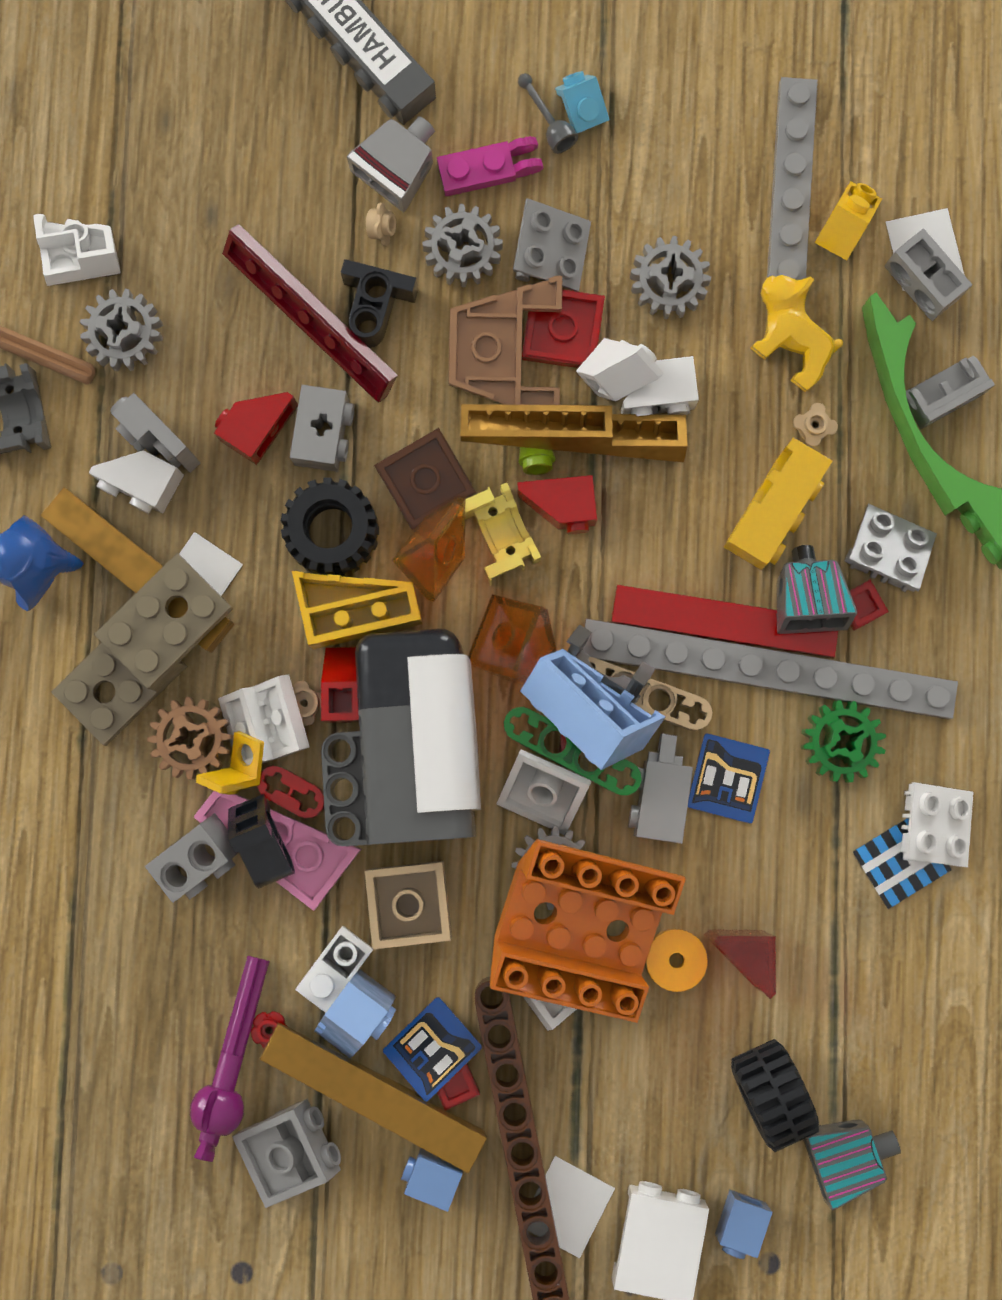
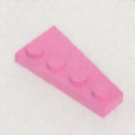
M213 791L194 815V818L202 823L215 813L228 830V809L249 799L237 794L227 795ZM270 809L271 817L288 850L295 870V874L276 882L314 911L362 849L356 846H337L330 841L326 833Z

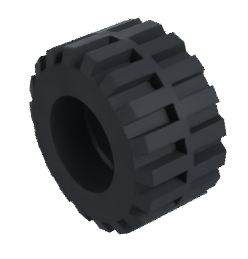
M323 478V483H317L316 480L307 482L308 488L302 490L299 487L294 492L296 494L293 501L291 499L287 500L285 504L287 512L286 514L282 513L281 523L283 524L281 534L286 542V548L294 559L312 574H331L344 577L348 571L355 573L360 570L358 566L362 562L367 564L371 559L370 553L372 550H376L378 544L376 538L379 535V526L369 499L363 495L358 487H351L348 481L339 479V482H334L332 478ZM329 509H338L346 512L352 520V530L347 540L334 548L316 546L309 536L310 526L314 518L321 512Z
M776 1039L731 1059V1069L738 1088L758 1131L769 1148L777 1152L819 1132V1119L805 1084L790 1055Z

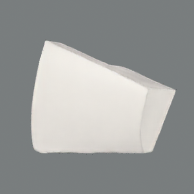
M44 214L33 215L36 239L40 248L43 274L47 286L121 273L110 226L101 224L85 225L78 220L67 219L65 225L47 222Z

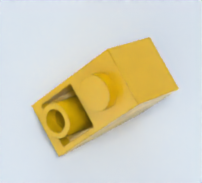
M850 181L815 243L847 261L870 223L882 198L878 197L876 191L870 186L863 183L855 184Z

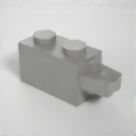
M661 733L657 753L648 752V758L644 761L643 768L638 767L642 777L640 787L637 789L640 791L638 806L631 805L628 828H634L633 836L683 843L693 767L682 766L683 757L675 756L677 736Z

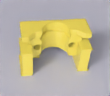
M508 483L500 485L502 495L494 498L490 487H487V490L458 503L455 501V508L461 521L475 516L496 562L484 567L490 586L492 585V578L519 566L524 570V559L531 558L533 564L541 561L540 553L524 526ZM491 510H495L497 514L495 516L489 515V512ZM508 549H513L515 553L513 555H508L506 551Z

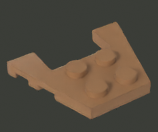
M562 276L550 277L546 281L533 285L528 284L518 287L517 290L497 296L492 295L451 308L449 386L502 405H559L560 388L521 386L522 312H561Z

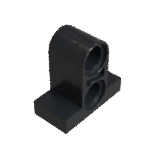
M344 259L341 270L343 283L346 286L357 288L349 317V325L351 331L369 348L379 345L385 336L395 298L415 303L418 293L417 278ZM375 286H382L386 289L385 294L378 298L369 296L368 292ZM367 320L377 324L375 329L369 333H363L358 330L359 325Z
M264 794L228 809V840L234 853L239 852L258 889L295 874L291 857L271 817L270 805Z

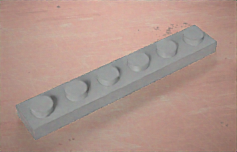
M781 77L779 81L767 277L771 275H785L796 280L806 278L817 97L816 79Z

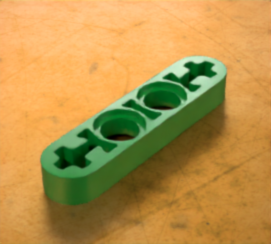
M516 707L506 715L504 730L508 737L615 794L622 796L631 795L640 787L642 781L641 772L632 762L623 759L611 765V768L622 772L626 767L631 770L630 777L634 779V783L632 786L624 785L622 789H619L616 786L618 780L615 777L606 774L605 782L598 778L604 769L600 770L597 768L594 771L588 772L580 767L578 758L582 751L569 738L565 737L566 747L562 752L553 754L546 750L544 746L545 736L551 731H558V728L548 718L525 707ZM522 714H526L529 716L527 723L538 729L539 721L547 725L539 735L537 746L529 742L534 736L527 731H522L520 736L513 733L515 726L510 723L512 717L520 718Z

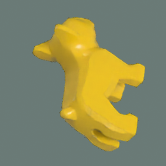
M771 275L764 281L760 292L768 313L765 336L762 340L756 341L750 349L763 360L767 359L779 347L802 354V371L796 373L790 381L806 392L822 378L825 366L832 355L842 347L843 341L839 338L834 340L815 324L805 312L807 292L814 281L811 276L796 280L785 275Z

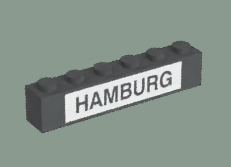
M285 0L295 13L301 11L308 19L307 24L318 39L324 37L332 45L330 49L335 58L343 66L347 63L355 71L354 76L360 86L366 92L372 90L379 98L378 103L388 117L393 118L395 116L405 125L436 99L434 80L361 0Z

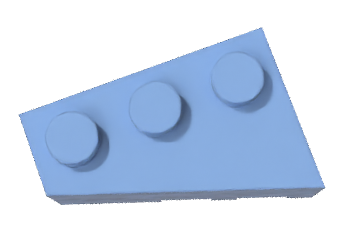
M564 649L540 657L520 692L531 701L535 709L542 712L558 728V731L563 736L569 738L584 753L585 757L600 770L643 750L665 719V716L656 710L650 715L631 701L635 696L624 690L620 695L602 683L601 680L604 677L602 674Z
M359 969L325 1013L314 1031L351 1059L370 1036L377 1040L386 1029L396 1011L391 1006L396 996Z

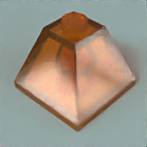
M492 594L468 655L471 666L523 686L540 657L557 651L548 609Z

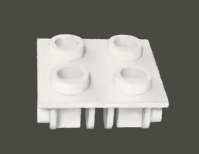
M916 782L909 784L908 791H904V795H906L905 811H910V813L902 814V818L909 819V825H902L901 829L908 830V833H903L902 848H900V852H903V860L968 867L973 792Z

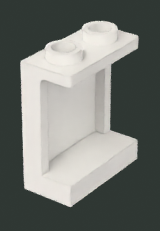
M640 1181L639 1186L629 1185V1200L617 1263L614 1262L611 1277L614 1290L663 1300H693L709 1208L705 1200L700 1199L701 1195L691 1190L678 1189L677 1194L662 1191V1186L647 1181Z

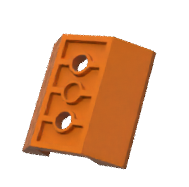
M536 839L517 864L495 932L490 989L638 1023L649 990L648 984L642 977V972L662 913L674 915L686 878L670 872ZM548 902L554 905L553 912L548 918L538 919L534 916V911L539 904ZM616 920L625 922V929L620 935H607V927L611 922Z

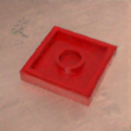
M562 290L561 312L528 311L522 360L579 368L598 346L605 296Z

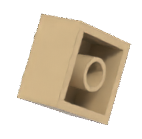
M444 861L365 870L373 950L451 941L452 931Z

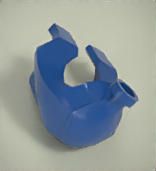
M23 515L9 529L0 534V583L15 589L16 602L25 611H29L36 606L59 573L76 571L84 565L81 559L60 547L39 524L26 515Z

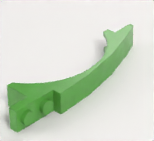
M876 292L868 298L862 307L866 334L885 401L907 452L943 514L946 516L955 509H958L961 513L960 520L968 532L975 533L982 543L981 550L985 558L991 564H996L1001 569L1002 488L983 484L960 473L946 463L924 439L911 414L904 383L906 352L916 322L911 315L897 322Z

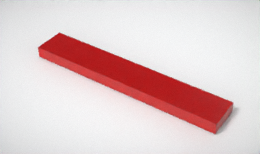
M623 585L616 586L611 623L828 658L835 657L838 631L777 634V610Z

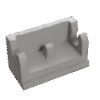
M972 356L968 359L960 360L951 367L906 390V396L913 418L919 428L923 429L984 395L995 384L988 377L979 360Z

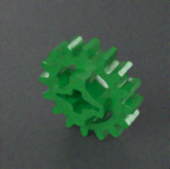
M841 700L834 701L832 705L833 711L826 705L820 706L819 712L821 717L810 715L807 719L813 725L812 729H803L801 732L804 736L809 737V743L801 745V749L810 750L812 753L807 758L806 763L812 764L817 762L819 764L816 770L818 776L829 771L831 782H837L841 774L846 783L854 781V773L860 778L868 777L865 767L878 768L879 763L874 759V756L885 754L886 751L882 747L877 746L879 740L886 738V734L876 733L875 728L881 723L880 719L870 721L867 717L871 709L868 707L857 712V702L855 701L849 702L846 709H844ZM838 716L851 718L859 724L856 726L845 725ZM823 728L826 735L824 743L820 746L819 737ZM855 734L849 738L850 741L846 743L845 748L831 749L840 741V736ZM867 738V747L863 755L861 752L863 739ZM832 757L841 758L848 767L836 766L829 762L828 759Z

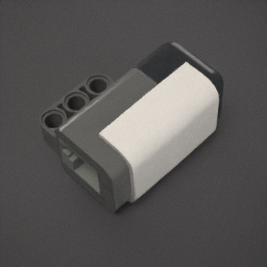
M447 629L373 633L364 636L359 640L355 649L360 731L331 734L325 739L321 749L327 837L337 846L476 837L475 810H481L472 667L469 657L464 655L458 638ZM339 741H347L351 748L350 755L345 761L337 762L332 754L333 747ZM342 779L349 780L353 786L351 797L345 801L339 800L334 792L337 782ZM346 817L355 824V833L348 840L340 838L337 833V824Z

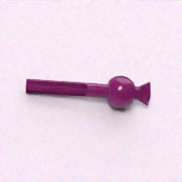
M247 956L213 1083L200 1089L190 1104L191 1122L197 1130L201 1131L199 1137L200 1146L194 1155L196 1159L213 1162L215 1147L219 1143L220 1136L230 1135L240 1125L244 1117V1102L242 1096L235 1091L270 962L268 960Z

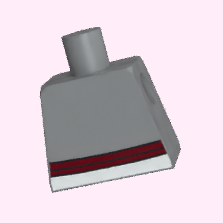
M420 116L416 118L408 129H405L395 120L390 119L348 154L347 160L350 171L404 213L433 164L432 150L425 143L435 130L427 120Z

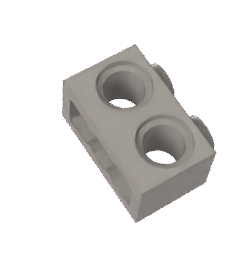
M924 228L898 248L884 266L931 321L935 320L957 302L972 286V283Z
M214 813L144 867L171 902L174 903L184 894L190 900L205 889L208 885L204 879L212 873L218 879L233 868L236 864L232 858L239 852L234 853L228 840V830ZM205 844L214 850L215 857L207 852ZM178 866H181L186 871L187 877L180 873Z

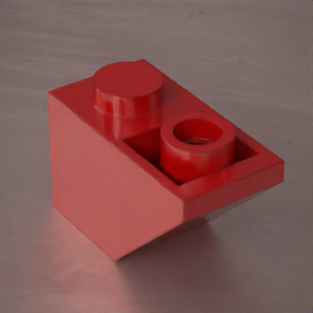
M356 647L325 649L321 678V721L325 723H359L355 665Z

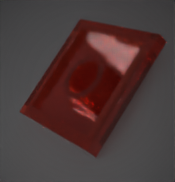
M709 929L704 934L758 991L769 999L776 994V936L764 930Z

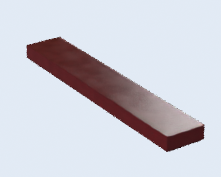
M238 224L231 228L222 254L378 403L385 399L398 375L241 225Z

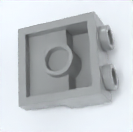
M135 393L129 397L119 399L112 406L110 412L120 422L115 429L138 452L146 449L154 456L160 452L171 465L177 468L183 465L190 473L201 464L182 441Z
M308 1099L285 1108L270 1118L245 1128L232 1136L265 1208L322 1185L341 1170L339 1167L341 1162L340 1151L333 1142L328 1143L322 1131L324 1126L323 1115L317 1107H311Z

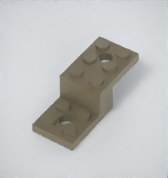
M177 553L94 633L102 643L51 693L102 745L107 746L188 667L182 659L233 608ZM175 598H184L188 603L186 614L181 618H172L168 611L170 602ZM104 682H110L115 687V696L108 703L100 702L97 697V689Z

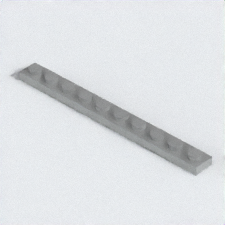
M591 619L585 620L584 628L592 633L582 651L589 654V657L602 661L640 667L642 662H645L659 671L837 701L841 700L848 703L855 701L860 705L953 719L958 681Z

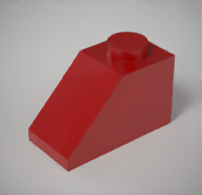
M288 392L235 402L230 410H223L215 423L217 429L214 434L220 442L257 465L298 404L294 396Z
M593 475L517 482L518 497L558 530L567 529V534H581L589 532V527L596 525L597 513Z

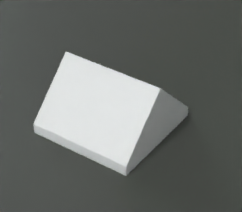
M520 749L497 801V805L550 829L553 826H557L559 833L565 835L591 784V780Z

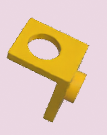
M240 731L234 732L230 767L197 774L196 783L220 794L227 795L237 794L240 789L260 785L264 741ZM244 744H247L253 753V760L250 765L243 761L241 755Z

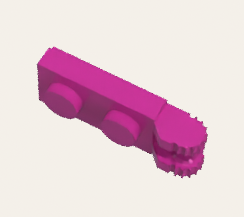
M536 137L518 138L510 143L506 141L437 157L445 196L448 197L516 181V178L541 172L544 167L542 160L539 158L521 160L514 165L512 161L513 156L529 153L537 149L538 142Z

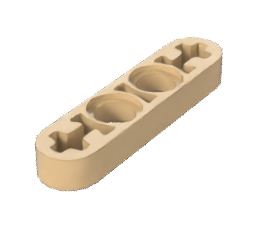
M589 657L591 665L595 666V669L606 675V670L613 672L611 677H620L624 674L632 679L635 672ZM651 678L642 688L639 694L640 698L635 704L652 715L655 710L649 705V695L654 690H663L667 693L670 700L667 709L658 711L665 716L663 721L692 731L700 730L707 726L712 719L713 713L711 705L704 698ZM677 696L683 698V701L680 703L683 707L691 708L695 703L699 704V712L704 714V719H697L692 724L688 722L689 715L681 711L677 712V719L671 717L670 714L676 706Z

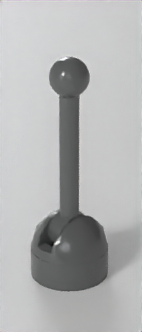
M527 73L521 74L518 78L519 86L528 91L549 124L546 133L549 146L555 154L563 153L570 149L578 140L577 132L568 122L562 120L555 121L532 86V77Z

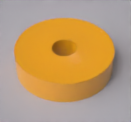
M675 928L664 930L654 937L645 965L648 974L657 985L668 991L682 992L693 988L702 980L707 969L708 960L706 950L696 936L686 930ZM674 953H680L683 957V962L678 967H673L669 963L670 956Z

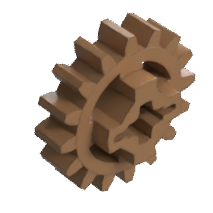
M186 697L184 706H181L176 700L170 701L171 712L159 709L158 713L162 721L160 723H150V726L157 730L156 736L148 737L147 742L157 744V749L153 750L150 755L155 758H163L159 765L161 770H166L172 766L173 777L179 778L185 770L187 779L195 780L197 770L202 774L210 772V765L217 768L223 766L218 757L220 754L230 755L231 751L223 745L224 741L232 740L233 735L224 733L223 729L230 722L227 719H217L222 711L219 707H214L208 711L209 701L201 699L198 705L195 706L194 699ZM188 713L200 714L209 722L199 725L195 724ZM173 723L174 729L172 735L169 739H167L168 729L170 725ZM187 730L200 733L193 740L194 747L187 744L180 745L188 737ZM215 737L213 748L208 754L206 751L211 738ZM181 752L185 753L188 759L192 761V764L182 763L172 755Z

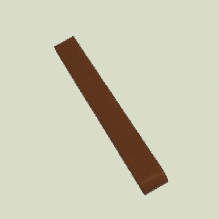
M489 976L482 979L475 989V1006L533 1300H570L510 994L502 992L503 998L499 1004H485L481 998V993L490 985ZM493 1026H506L511 1033L509 1039L502 1044L493 1042L488 1035ZM503 1064H511L517 1069L518 1075L514 1080L504 1082L497 1077V1069ZM511 1103H518L525 1108L526 1112L521 1119L510 1120L504 1114L505 1108ZM520 1142L528 1143L533 1148L532 1154L526 1159L516 1158L512 1154V1148ZM534 1182L540 1186L541 1190L537 1196L527 1198L520 1193V1187L524 1183ZM534 1222H543L548 1226V1231L541 1237L532 1236L527 1229ZM548 1261L553 1263L556 1269L551 1275L542 1276L535 1271L536 1266L541 1262Z

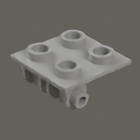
M527 198L513 271L516 273L515 278L527 282L530 281V276L546 281L548 278L558 275L562 276V287L578 292L591 221Z
M868 504L853 548L849 549L844 562L849 563V568L851 569L855 568L864 573H868L870 570V577L873 579L877 574L882 575L880 582L885 583L888 580L887 583L901 588L903 592L907 590L912 592L915 590L919 591L937 533Z

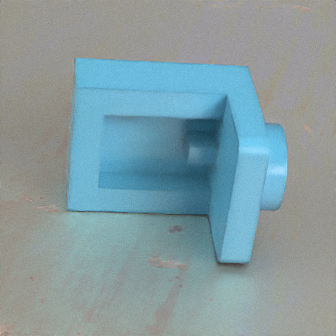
M579 71L564 77V84L555 88L557 95L562 97L569 122L577 133L610 120L597 77L592 75L584 76V72Z

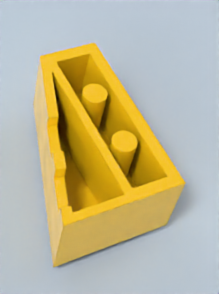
M793 437L777 457L723 547L760 570L767 566L769 562L775 565L786 548V545L782 544L783 539L788 531L794 534L805 517V514L801 512L808 500L813 502L824 485L821 479L833 461Z
M292 571L307 643L313 650L362 639L364 636L373 633L392 632L423 625L416 591L412 582Z

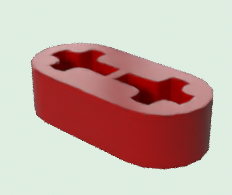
M270 766L261 772L260 785H257V788L261 795H265L266 799L303 818H314L324 810V792L318 786L279 766ZM280 773L282 775L281 782L290 787L288 794L282 790H275L273 793H270L268 791L270 784L266 782L267 777H275ZM297 791L308 795L313 791L316 793L314 800L318 802V806L316 809L308 808L306 812L301 809L303 803L293 797L294 793Z

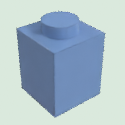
M420 1148L416 1159L409 1156L401 1180L407 1182L404 1194L448 1212L463 1170Z
M729 1189L715 1232V1236L719 1244L723 1246L722 1250L725 1253L739 1259H745L746 1255L758 1258L773 1213L766 1202Z

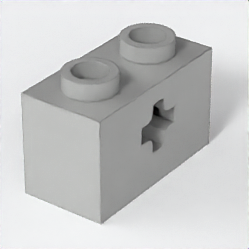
M301 385L290 459L294 466L338 472L340 462H346L349 441L344 439L346 425H352L354 417V404L349 403L350 400L346 391ZM324 422L328 423L331 430H325L324 436H320L317 429H321Z

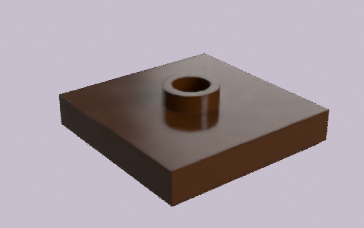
M439 428L374 465L412 530L455 506V501L458 503L476 493Z

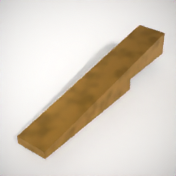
M461 404L460 438L463 442L685 462L687 451L686 415L649 414L647 416H637L636 414H612V406Z
M65 487L40 515L135 593L163 567V565ZM184 598L173 599L168 607L169 615L172 618L183 617L188 610V603ZM225 617L198 644L206 651L212 653L235 623Z
M279 1022L260 1056L261 1061L468 1174L487 1139L483 1129L428 1101L425 1102L422 1098L416 1096L413 1090Z

